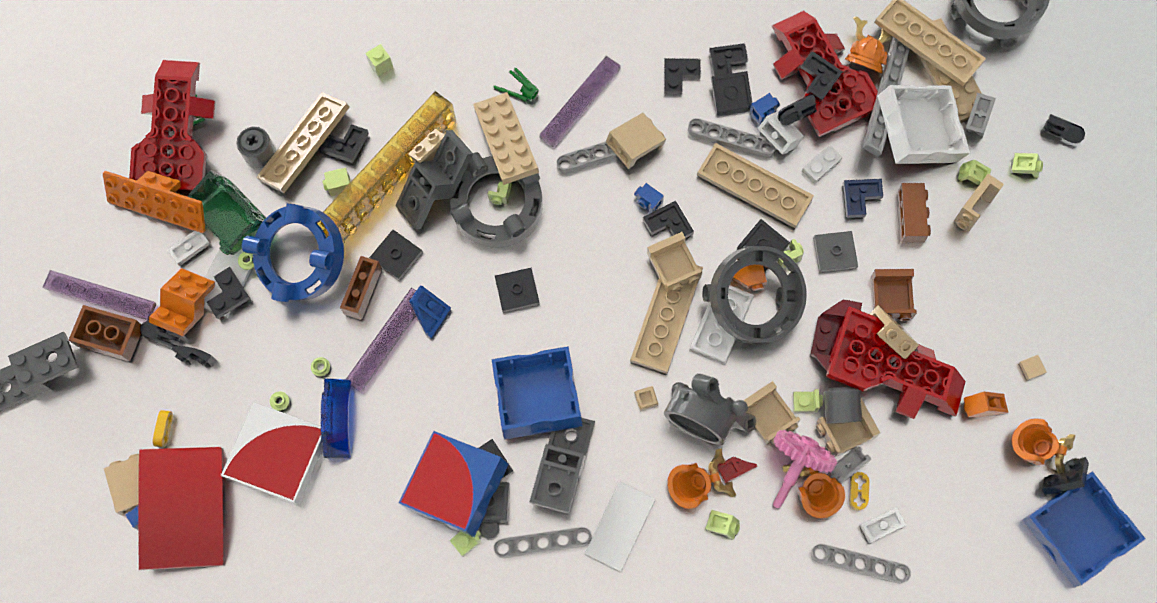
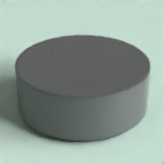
M482 522L479 531L483 538L492 540L499 535L500 527L497 522Z

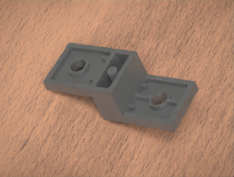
M446 130L433 160L422 161L421 163L416 161L395 205L415 230L422 228L434 200L450 199L453 197L473 156L472 151L453 130Z
M65 332L56 334L8 356L11 365L0 369V412L51 390L48 383L49 380L79 368ZM52 353H56V360L53 362H49V356ZM10 383V390L3 392V386Z
M581 418V427L551 432L549 442L545 444L530 497V504L569 514L577 482L583 470L595 421ZM568 431H574L577 437L570 441L567 440L565 435ZM552 483H557L560 486V491L556 494L549 492V486Z

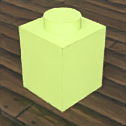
M381 44L365 53L370 66L378 77L393 68L391 58Z
M346 167L324 173L325 180H322L325 191L328 190L331 196L353 191Z

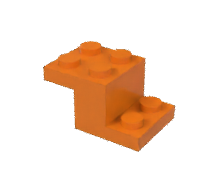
M181 268L160 288V306L149 316V323L184 336L204 315V300L215 288V281Z

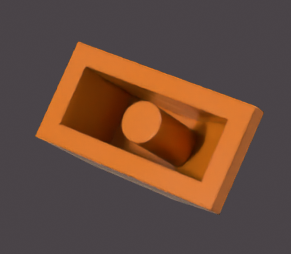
M748 265L740 269L732 278L733 281L753 291L761 290L764 288V285H767L764 267L761 265Z
M983 391L963 398L965 403L964 410L968 417L981 418L1009 413L1005 396L1002 393Z

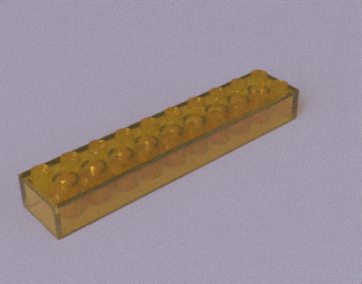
M435 91L323 211L339 229L343 245L345 240L357 231V227L369 218L373 209L381 205L384 197L390 195L395 189V185L399 181H403L407 176V172L413 168L414 162L409 153L434 129L444 134L448 128L450 129L455 124L456 117L452 103ZM318 222L317 224L322 228L326 238L330 235L323 222Z

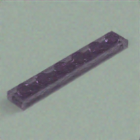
M605 56L539 134V137L554 148L621 69V65Z
M52 270L49 271L43 284V288L147 321L156 307L154 301Z
M412 287L345 379L347 384L361 393L416 317L409 302L416 292Z

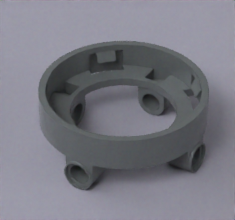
M955 0L951 5V14L953 19L963 18L978 33L999 39L1001 47L1007 48L1015 45L1018 42L1019 36L1028 33L1039 23L1050 0H1023L1024 6L1028 7L1026 12L1020 18L1010 22H997L985 17L976 8L974 0Z
M475 152L453 197L450 198V213L462 234L478 245L489 248H504L515 245L528 237L540 221L543 210L542 191L539 184L540 176L537 173L517 180L525 193V203L519 215L513 214L503 221V225L493 226L484 224L472 215L467 204L468 193L478 179L485 175L499 172L493 156L482 158L479 152ZM534 199L538 200L539 207L535 206L533 216H530L531 211L533 209ZM479 231L484 234L495 235L494 240L483 236L480 238L476 234Z
M743 246V249L728 255L720 263L713 275L711 284L703 286L702 298L704 302L711 303L713 314L720 326L731 336L741 340V343H767L786 336L795 328L805 309L807 290L800 268L786 253L767 246ZM779 258L783 261V264L787 267V269L791 271L788 275L785 272V270L776 262ZM754 264L770 269L777 276L781 287L776 292L777 304L781 305L778 312L769 321L758 325L748 324L740 320L732 311L728 300V289L734 275L740 269ZM787 317L789 321H787L781 327L782 330L777 333L774 330V328L780 325L783 322V320Z

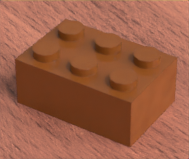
M83 305L68 341L77 347L130 362L141 335L140 326L142 324L132 318Z

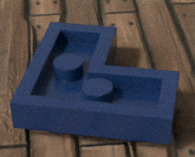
M882 179L844 180L846 217H866L865 199H882L884 196Z

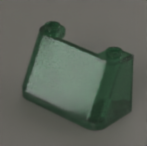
M211 170L187 196L202 201L205 225L219 238V249L226 255H234L240 251L243 239L246 236H256L260 225L267 218L232 181Z

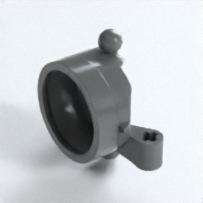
M698 373L692 379V388H689L687 384L682 382H676L672 386L673 396L664 411V415L683 431L706 442L723 445L732 427L746 432H751L755 428L756 417L747 413V403L743 400L734 401L731 397L723 398L720 394L717 378Z

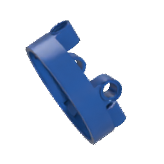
M286 203V207L274 211L262 222L256 236H246L242 242L243 252L253 254V263L257 276L266 289L272 293L271 299L276 301L308 300L321 296L334 285L343 266L344 245L339 229L329 216L311 207ZM320 221L323 222L330 235L327 238L322 228L317 224ZM292 223H298L307 227L315 236L319 250H313L309 258L310 265L315 267L314 271L308 278L296 283L282 279L275 272L270 259V247L274 236L281 228ZM320 280L321 284L314 289V292L309 293L307 289Z

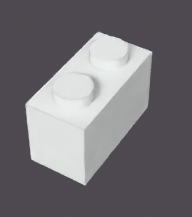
M777 111L766 116L758 130L783 155L795 149L804 136L793 124H781L777 118L779 112Z

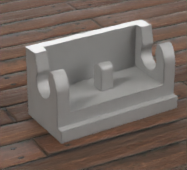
M977 93L966 126L967 132H975L979 136H984L996 100L995 97Z
M860 446L855 447L837 461L832 472L828 471L826 474L830 478H835L838 483L843 484L871 460V457L864 455Z

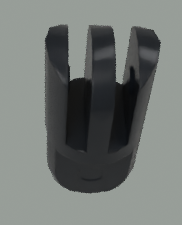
M808 95L782 108L778 112L777 117L780 123L790 125L816 113L815 97Z
M1053 114L1049 115L1042 128V131L1075 144L1080 143L1085 138L1083 127Z
M149 320L143 322L140 326L142 336L171 348L178 345L164 341V337L180 342L181 338L166 333V329L149 323Z

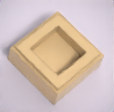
M1039 355L1019 362L1027 381L1047 373Z
M653 386L634 391L640 411L659 405Z

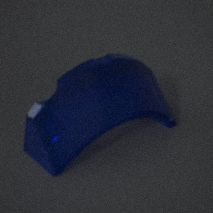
M324 379L320 423L323 457L327 459L351 458L349 443L351 380Z

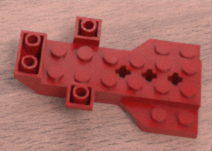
M801 11L772 25V29L779 41H783L788 50L785 55L773 63L781 80L797 73L799 70L808 89L815 77L801 69V65L812 51L843 71L832 87L837 92L829 91L822 102L815 99L817 112L807 116L818 137L831 131L835 132L866 117L867 114L873 111L878 91L867 72L856 71L842 65L836 54L844 51L845 47L837 33L824 34L816 18L805 11ZM840 103H841V105H845V106H846L845 109H843V108H841V107L839 106Z
M163 60L155 74L154 94L142 95L141 114L152 115L151 131L140 143L135 144L131 148L130 179L137 181L147 171L180 181L181 187L178 190L204 191L207 154L192 138L194 117L214 119L215 100L195 97L196 81H199L200 62ZM174 131V135L170 136L169 132ZM173 149V153L171 155L168 154V150ZM172 168L170 173L166 172V169Z
M849 306L837 334L826 377L861 391H866L880 384L902 391L895 412L912 419L916 417L923 401L937 405V410L956 417L966 382L954 366L937 360L934 350L920 344L904 359L878 336L877 333L885 326L878 317Z

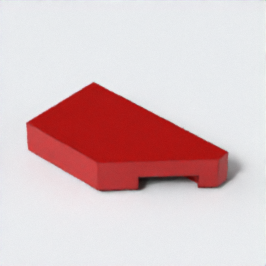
M731 457L725 460V463L718 464L717 470L724 484L758 466L756 463Z

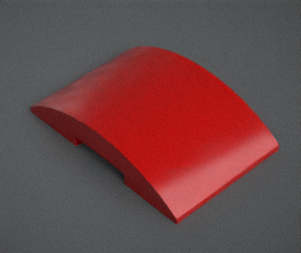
M221 447L139 449V570L223 566Z

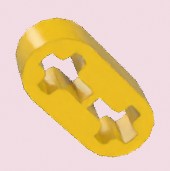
M160 410L158 413L153 434V446L166 447L173 421L172 411Z
M863 472L855 473L850 479L849 505L855 511L865 509L869 502L870 481L869 477ZM858 477H861V480L865 481V483L861 485L860 490L858 489V483L855 482V480H857ZM858 493H860V500L864 501L860 507L854 502L858 497Z

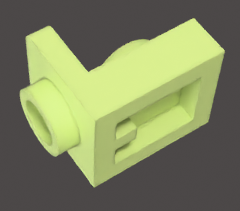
M1015 153L1012 166L1013 173L1033 174L1034 178H1038L1039 172L1043 170V161L1040 160L1038 153Z
M974 159L961 165L958 180L964 181L968 179L980 185L987 174L991 173V169Z
M499 182L497 192L488 191L489 201L496 205L507 204L512 182L503 185V182Z
M792 239L789 245L791 251L787 250L784 253L797 263L801 261L804 250L800 243ZM779 258L777 263L782 268H786L783 261Z
M815 389L813 392H793V413H817L820 407L823 406V396L819 395V389Z
M711 510L706 530L735 539V535L740 530V520L733 515Z
M477 531L475 537H471L459 532L449 541L463 557L481 542L479 538L481 533Z

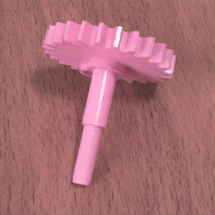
M786 430L778 431L774 438L775 446L779 447L780 451L785 452V455L790 456L793 462L783 479L784 483L773 502V506L776 508L782 506L804 466L807 468L811 467L815 471L817 469L820 472H832L837 464L835 456L831 455L830 451L825 450V447L819 446L817 441L808 436H800L796 432L794 434Z

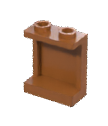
M875 269L872 274L874 309L880 306L893 319H900V321L912 320L917 314V309H914L912 287L914 269Z

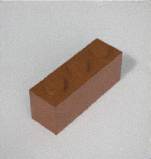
M902 183L898 189L901 243H924L931 234V226L927 223V218L930 215L929 207H926L928 190H925V183Z
M360 256L340 306L344 315L362 320L382 270L379 261Z

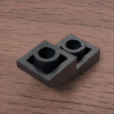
M173 346L171 349L176 353L175 358L183 363L187 360L193 364L196 360L204 366L207 363L213 367L217 361L212 355L196 348Z

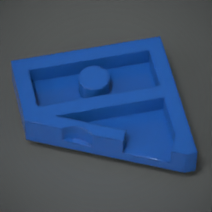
M420 285L409 302L426 336L432 338L451 307Z

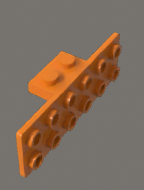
M108 171L102 173L108 203L200 233L206 231L202 201L175 193L181 187L180 181L147 171L137 181Z

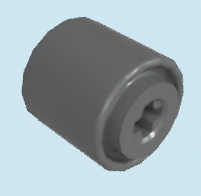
M248 127L241 131L237 137L236 144L240 154L246 163L253 168H264L276 152L275 145L270 136L260 127Z
M840 387L829 388V391L823 392L826 424L862 421L859 389Z

